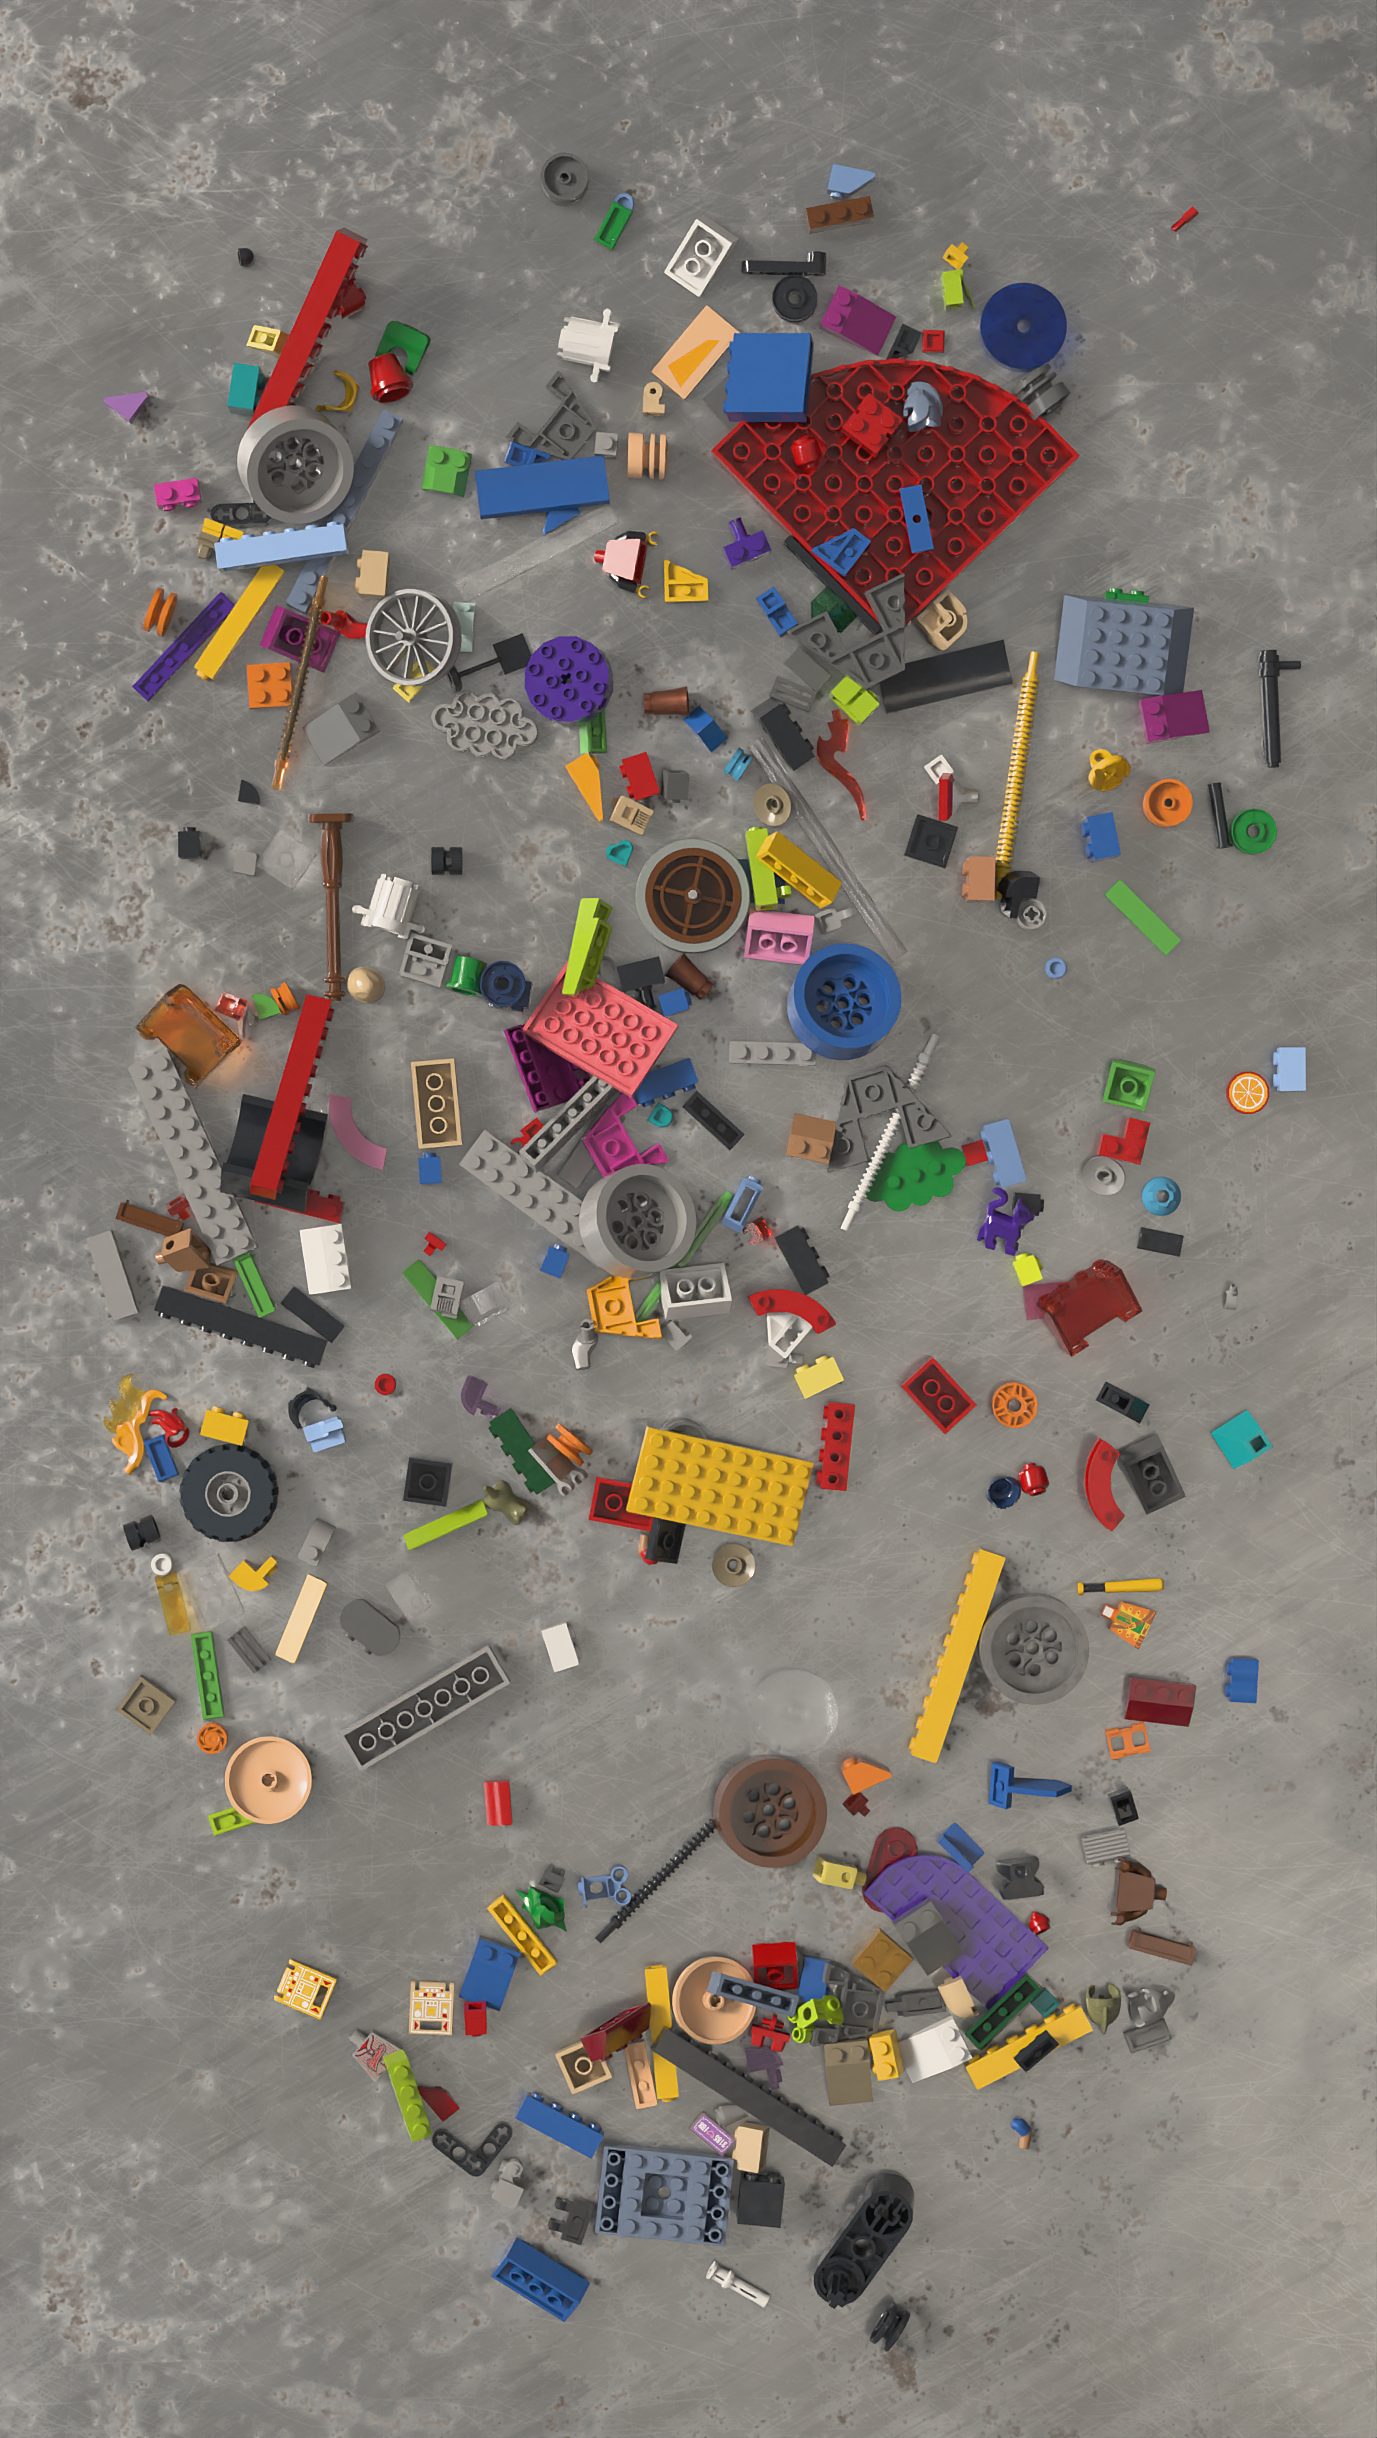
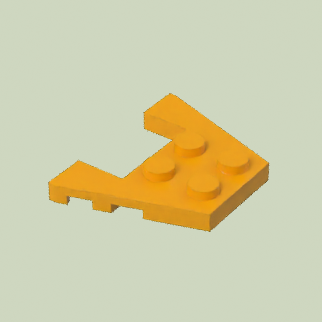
M614 1275L587 1289L595 1333L657 1340L663 1339L659 1319L636 1323L629 1282L651 1278L650 1275L638 1279H628Z

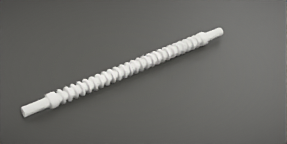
M932 1033L924 1052L919 1054V1062L915 1063L917 1067L913 1068L914 1073L910 1074L911 1079H908L909 1084H906V1086L912 1092H917L916 1086H920L918 1082L919 1080L922 1081L921 1075H925L924 1069H928L926 1065L930 1064L932 1060L931 1055L940 1038L936 1034ZM898 1108L895 1109L896 1112H892L893 1118H889L891 1122L890 1124L887 1123L888 1129H884L885 1135H881L883 1139L879 1140L880 1145L876 1146L878 1150L873 1152L875 1156L871 1157L872 1162L868 1163L870 1167L866 1168L867 1173L863 1174L864 1179L860 1180L862 1184L858 1185L859 1190L855 1191L856 1196L852 1197L854 1200L850 1201L848 1205L849 1211L840 1228L846 1232L849 1231L856 1214L860 1213L862 1209L861 1203H865L864 1197L867 1198L866 1192H870L869 1186H873L871 1182L875 1181L874 1176L878 1175L876 1171L881 1169L879 1165L883 1164L882 1159L886 1158L884 1154L888 1153L887 1148L891 1147L890 1142L894 1141L892 1137L896 1136L895 1131H898V1125L902 1124Z

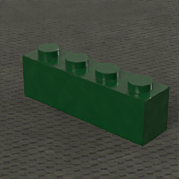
M512 1407L489 1422L491 1426L488 1429L495 1439L499 1437L503 1443L500 1446L507 1457L511 1455L515 1461L512 1464L518 1475L523 1473L527 1479L524 1484L530 1493L534 1491L537 1495L556 1483L528 1451L535 1445V1442Z
M1026 1974L965 2033L966 2037L979 2050H983L1044 1989L1030 1974Z

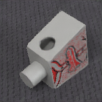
M356 2029L349 2037V2040L357 2046V2049L353 2052V2057L374 2082L386 2070L383 2056L403 2049L401 2045L376 2030H372L366 2037Z

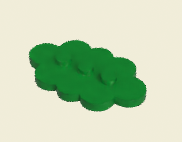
M938 1141L909 1149L907 1143L902 1144L896 1149L895 1153L888 1152L884 1154L886 1158H883V1164L879 1165L881 1169L876 1171L878 1175H875V1181L871 1182L873 1186H869L870 1192H866L867 1199L873 1202L885 1200L887 1206L897 1212L908 1209L911 1204L918 1206L926 1205L933 1196L944 1197L952 1191L954 1185L952 1176L963 1170L965 1156L957 1148L942 1149Z

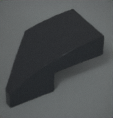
M902 324L886 360L898 359L913 353L922 332Z

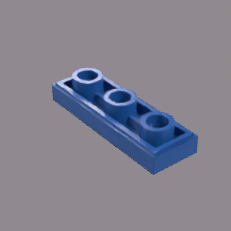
M922 486L901 488L900 495L912 554L934 550ZM918 516L920 522H913V517Z

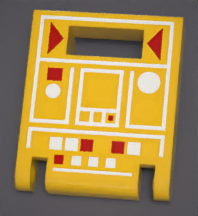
M290 1959L289 1964L295 1966V1969L287 1966L277 1989V1992L284 1994V1996L275 1995L274 2000L321 2020L338 1978L297 1960ZM321 1985L328 1988V1991L320 2006L316 2003L314 2004Z

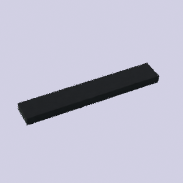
M791 535L785 539L784 545L873 635H876L882 627Z

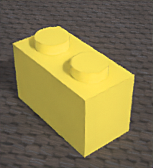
M826 1354L815 1360L817 1364L810 1367L808 1364H805L796 1369L797 1373L794 1374V1378L805 1399L844 1381L833 1356L828 1358Z

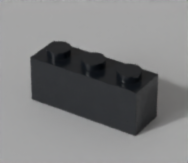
M698 1091L682 1106L685 1111L729 1151L745 1135Z

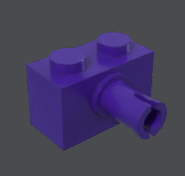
M741 517L735 520L738 528L734 520L728 522L736 540L734 543L723 547L724 555L731 570L769 555L772 551L764 531L762 530L751 536L750 534L748 535Z

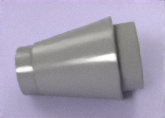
M723 2105L715 2109V2116L718 2125L726 2127L744 2117H748V2112L737 2105Z

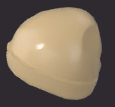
M359 967L348 975L346 981L347 990L356 1000L363 1003H373L383 996L385 982L382 975L376 970L368 967Z

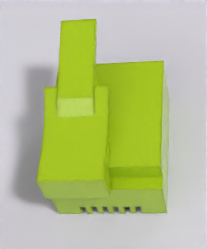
M963 269L942 272L941 282L945 310L963 307L962 285L966 297L970 299L973 309H976L970 291L964 282Z

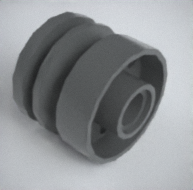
M1049 363L1027 374L1012 391L1015 396L1025 392L1019 399L1021 402L1029 399L1032 401L1028 408L1033 413V415H1029L1034 421L1039 416L1043 417L1044 415L1048 416L1070 395V391L1063 382L1055 385L1051 384L1057 376L1055 372L1047 377L1045 376L1052 368Z

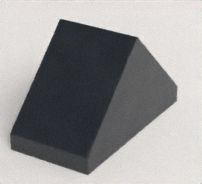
M1128 1787L1107 1794L1118 1826L1139 1819L1132 1793Z

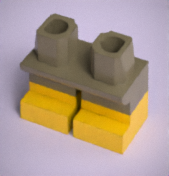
M205 518L203 529L197 542L199 545L197 556L209 561L212 550L215 551L214 543L220 542L221 538L238 540L245 533Z

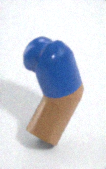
M1015 2118L1011 2122V2128L1020 2135L1018 2147L1029 2149L1032 2129L1025 2120Z

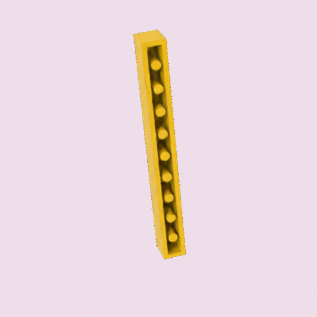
M981 1548L973 1554L971 1564L974 1566L972 1572H967L964 1585H967L965 1593H960L957 1605L960 1606L958 1614L954 1613L950 1626H953L951 1634H946L943 1643L946 1649L944 1655H939L936 1667H939L937 1676L933 1675L930 1681L931 1694L930 1696L926 1695L922 1708H925L923 1717H918L915 1727L918 1729L916 1737L912 1736L908 1749H911L912 1756L937 1763L1005 1561V1557Z

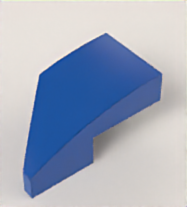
M579 509L547 511L545 526L542 530L543 536L581 514Z

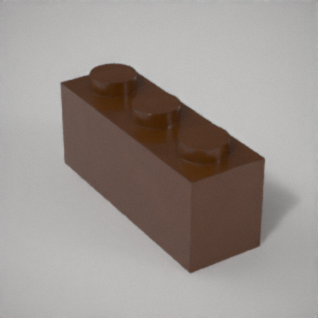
M870 196L809 207L805 211L809 234L872 223L874 220Z

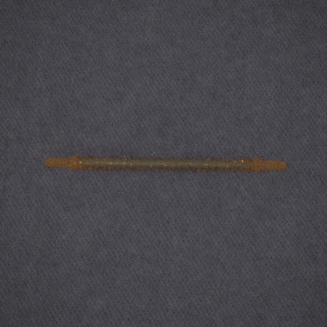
M320 576L316 596L312 598L311 604L313 607L310 608L312 613L309 614L311 619L307 620L309 626H306L308 631L304 633L306 635V638H303L305 644H302L304 649L300 651L302 656H299L301 662L297 663L299 668L296 669L298 674H295L297 679L293 681L295 687H292L294 690L291 693L292 699H289L291 705H288L290 710L286 711L288 717H285L287 722L283 724L285 726V729H282L284 735H281L283 740L279 742L281 744V747H278L280 753H277L278 759H275L274 763L276 769L271 788L280 790L284 769H287L288 761L286 760L290 757L288 756V752H291L289 747L292 746L290 741L294 740L292 734H295L293 729L297 727L295 725V722H298L296 716H299L297 711L301 709L299 704H302L300 699L304 697L302 692L305 691L303 686H306L304 681L308 679L306 677V674L309 673L307 668L311 667L309 665V661H312L310 656L313 655L311 651L315 649L313 643H316L314 638L318 636L316 634V631H319L317 625H320L318 620L322 618L320 616V613H323L321 608L325 606L326 602L324 595L328 577Z

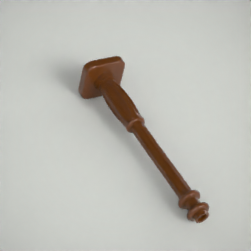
M352 813L308 814V822L320 823V830H322L321 867L323 888H326L328 977L324 978V982L328 983V991L324 993V996L332 1001H342L341 997L346 995L344 991H341V983L345 982V978L341 977L339 888L342 887L343 867L340 829H342V823H352L354 821V814Z

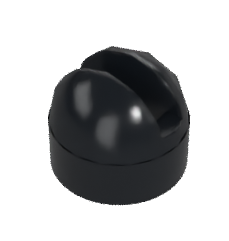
M238 248L239 265H249L254 258L253 252L248 248Z

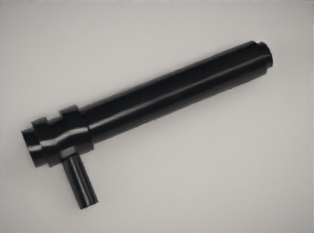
M1261 650L1260 656H1258V663H1260L1258 677L1261 678L1264 764H1266V768H1278L1279 763H1281L1278 677L1280 676V670L1301 669V661H1279L1277 650Z

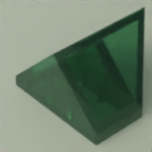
M827 587L811 601V619L827 611L838 633H842L857 618L845 602Z

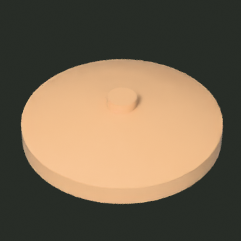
M259 1737L243 1744L231 1757L225 1772V1789L233 1807L245 1818L262 1824L279 1823L293 1817L305 1805L312 1788V1772L307 1758L297 1746L278 1737Z
M710 1956L693 1962L679 1976L673 1991V2012L681 2029L691 2038L706 2044H723L734 2040L747 2029L754 2017L756 2006L708 1993L707 1988L712 1971L753 1982L747 1970L739 1963L724 1957Z

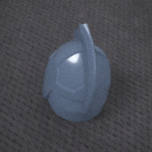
M911 383L912 386L908 389L907 394L909 396L906 399L903 417H908V414H911L908 418V431H919L925 426H940L943 405L938 392L928 383Z

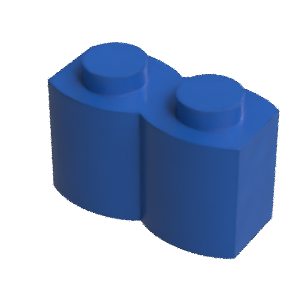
M1231 1658V1662H1227L1226 1674L1230 1675V1684H1226L1225 1697H1229L1230 1702H1257L1258 1659Z

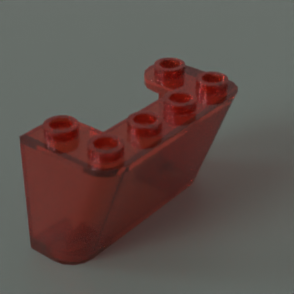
M1103 1259L1095 1261L1085 1271L1076 1273L1074 1278L1068 1282L1059 1284L1051 1293L1039 1297V1301L1036 1304L1064 1351L1071 1357L1089 1346L1088 1342L1083 1338L1116 1317L1127 1322L1143 1311L1122 1269Z

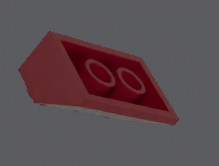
M1129 1676L1124 1719L1189 1727L1194 1709L1196 1685Z
M650 2002L623 2010L580 2038L591 2062L599 2059L601 2062H604L613 2057L612 2053L614 2051L619 2052L627 2048L628 2042L631 2041L632 2043L643 2037L642 2033L649 2029L652 2007Z

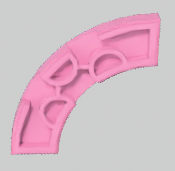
M330 1095V1119L341 1144L359 1161L383 1170L387 1148L371 1143L359 1132L352 1116V1098Z

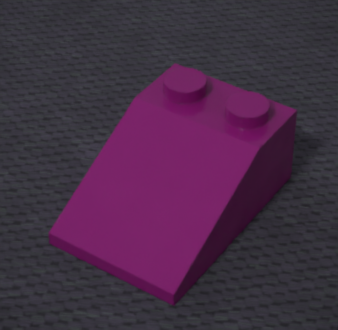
M838 285L819 329L878 356L896 316L861 295Z
M276 605L259 646L301 663L312 620ZM316 622L307 666L323 673L325 672L340 636L338 631Z
M1202 690L1140 699L1138 702L1146 744L1210 733Z

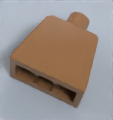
M191 1228L166 1237L163 1240L162 1251L155 1254L159 1265L168 1263L177 1272L210 1267V1248Z

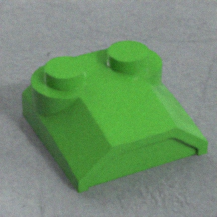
M429 446L421 489L454 494L464 498L472 454L441 446Z
M1113 1059L1102 1102L1145 1112L1155 1069L1144 1064L1123 1059Z

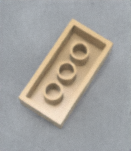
M455 1059L411 1062L419 1149L463 1145Z

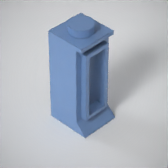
M749 1176L748 1179L743 1178L721 1222L722 1225L741 1233L763 1189L759 1179L753 1176ZM745 1187L754 1190L755 1193L741 1221L738 1222L730 1217Z

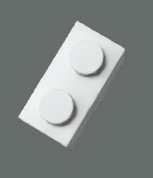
M563 1622L541 1630L554 1672L580 1664L579 1659L582 1658L579 1646L574 1647L572 1639L576 1638L572 1625L568 1626L567 1622Z

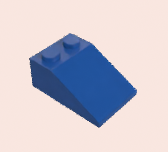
M480 1935L459 1998L471 2002L486 2001V2007L500 2011L521 1953L520 1949Z

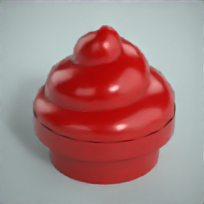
M1033 1912L1029 1923L1030 1930L1034 1931L1035 1935L1046 1932L1051 1928L1049 1924L1050 1919L1044 1914Z

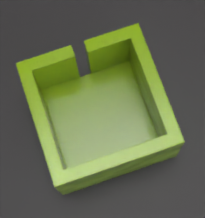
M847 676L829 694V697L859 727L880 705L878 703L879 698L873 691H865Z

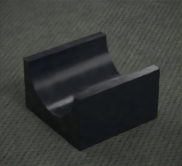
M243 1094L230 1154L227 1162H223L221 1169L220 1192L305 1213L326 1139L328 1114L306 1109L304 1116L300 1115L298 1121L301 1122L299 1135L294 1134L293 1141L296 1142L293 1154H289L287 1158L290 1161L288 1173H283L282 1180H285L282 1193H277L276 1200L251 1194L250 1184L275 1101Z

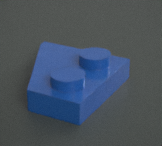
M853 528L824 544L814 547L811 552L845 577L871 541Z

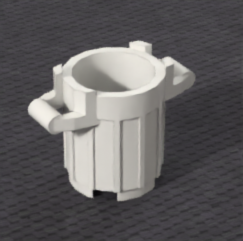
M611 308L604 310L603 323L571 316L570 318H564V322H569V324L564 326V329H561L558 348L563 349V353L558 352L557 357L594 366L593 374L590 377L592 382L599 380L600 371H611L612 363H610L615 334L620 327V323L610 321L613 313Z
M381 874L380 879L377 881L369 909H365L361 905H354L352 907L353 913L363 915L361 926L364 927L372 926L395 933L402 939H409L411 930L415 933H423L425 931L423 925L410 923L419 895V885H414L412 889V882L397 877H388L386 881L387 875Z

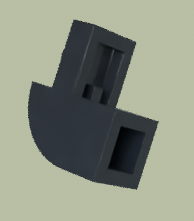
M1013 871L1004 876L997 887V891L1003 895L1000 901V912L1009 918H1017L1021 898H1037L1040 877L1031 871Z

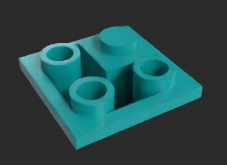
M1245 1410L1211 1432V1435L1233 1469L1254 1460L1273 1448L1263 1430L1248 1410Z

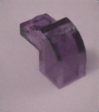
M468 1375L461 1391V1401L464 1408L473 1416L477 1408L481 1409V1414L492 1418L493 1415L498 1416L501 1407L482 1399L488 1383Z
M767 2045L745 2048L749 2072L767 2069L771 2090L780 2089L778 2082H783L780 2069H775V2067L783 2066L780 2054Z

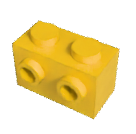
M213 1406L212 1410H206L200 1435L243 1446L250 1420L245 1419L246 1414L234 1412L233 1415L225 1413V1409Z
M896 2030L879 2031L873 2034L868 2041V2050L870 2054L872 2053L874 2062H872L873 2073L877 2074L878 2081L899 2078L904 2072Z

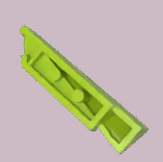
M583 898L580 901L562 990L564 995H578V992L589 989L595 984L613 928L606 923L613 907L600 898Z

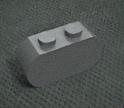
M355 1599L349 1602L341 1612L340 1624L345 1630L343 1634L351 1641L355 1639L362 1644L360 1648L367 1654L387 1655L398 1645L400 1640L399 1626L365 1599Z

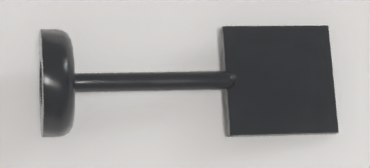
M523 633L493 644L497 658L458 672L454 665L446 674L452 690L455 693L462 690L461 677L499 662L504 675L527 667L532 655Z

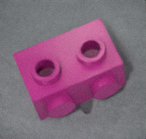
M197 478L154 484L157 506L159 509H163V511L176 510V507L184 506L185 508L196 507L197 503H202L200 485Z

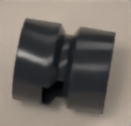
M444 847L431 848L432 875H444L445 872H449L450 875H462V847H450L448 850H445ZM446 857L452 858V864L446 865Z
M153 1515L141 1518L139 1523L132 1521L123 1525L127 1542L132 1551L144 1547L145 1543L151 1545L161 1541L160 1532Z

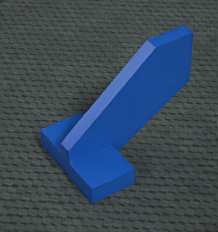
M999 1761L992 1763L989 1804L1005 1810L1011 1808L1012 1793L1057 1798L1072 1792V1785L1048 1779L1015 1778V1767Z

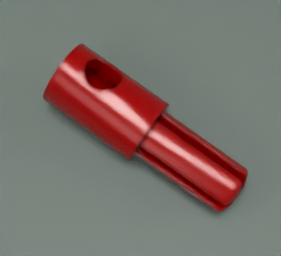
M1192 206L1171 226L1172 230L1177 232L1199 214L1196 208Z

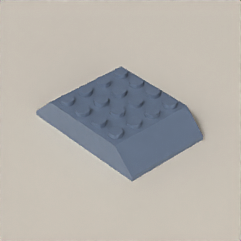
M1064 594L1054 680L1078 687L1155 695L1183 693L1194 607Z

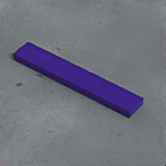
M220 592L132 687L149 702L226 620L235 604Z

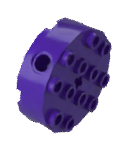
M559 636L543 643L532 654L525 669L524 687L530 703L541 715L561 725H578L594 719L607 707L613 693L614 681L608 659L596 646L577 636ZM567 678L573 680L571 684L566 682Z

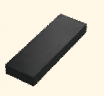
M295 1286L280 1303L330 1343H333L345 1327Z

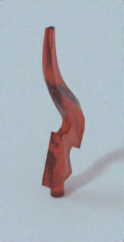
M840 709L832 710L833 721L827 722L831 738L825 741L822 740L821 736L818 737L816 748L818 761L826 771L848 789L857 804L860 819L864 821L865 802L862 790L856 779L834 758L835 752L840 751L844 753L846 751L849 721L848 718H841Z

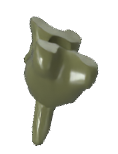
M500 1480L497 1481L494 1488L490 1486L483 1487L484 1492L488 1495L484 1498V1504L489 1509L502 1512L514 1525H519L520 1520L527 1518V1510L532 1508V1504L514 1495L509 1483Z

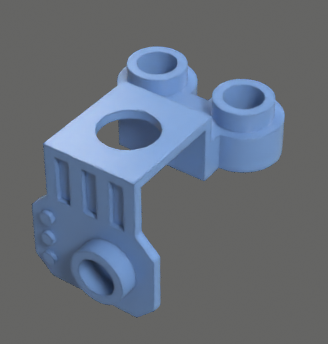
M619 1865L612 1869L610 1876L604 1875L589 1878L581 1876L582 1882H578L579 1895L584 1896L583 1903L585 1908H588L587 1900L605 1897L609 1899L614 1898L615 1902L619 1905L628 1904L631 1900V1892L628 1888L621 1887V1884L628 1879L627 1869ZM616 1871H623V1877H616ZM595 1881L600 1882L603 1885V1890L599 1894L592 1893L590 1890L591 1883ZM620 1892H625L627 1894V1897L625 1899H620L618 1894Z

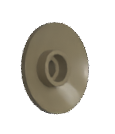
M768 783L756 791L753 806L760 821L768 826H779L789 819L792 812V801L786 789L779 784Z
M728 1544L721 1547L715 1553L712 1560V1570L716 1579L723 1585L739 1587L746 1584L752 1578L755 1571V1560L752 1553L746 1547L740 1544ZM731 1561H736L738 1563L737 1568L732 1569L730 1568L729 1563Z

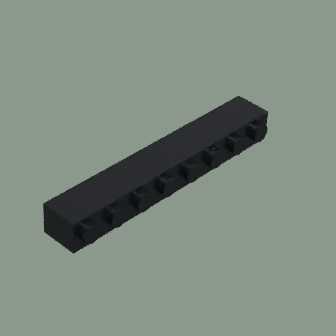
M162 1285L154 1309L159 1312L158 1316L170 1320L171 1316L179 1319L178 1323L191 1327L193 1323L199 1325V1330L212 1333V1330L220 1332V1337L232 1341V1338L235 1337L241 1339L240 1344L253 1347V1344L262 1347L261 1351L273 1354L276 1351L282 1353L281 1357L294 1361V1358L303 1360L302 1365L314 1368L315 1365H321L328 1344V1340Z

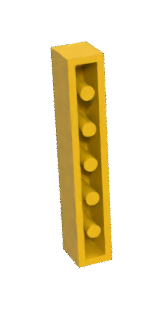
M1070 2004L1063 2009V2013L1057 2016L1055 2013L1044 2018L1045 2022L1039 2025L1035 2023L1026 2027L1024 2033L1010 2035L1005 2039V2043L999 2046L997 2043L986 2048L987 2052L981 2055L978 2053L972 2055V2058L967 2060L968 2062L964 2063L977 2090L1021 2068L1013 2057L1045 2030L1059 2044L1052 2051L1093 2031L1080 2004L1076 2006L1075 2004Z

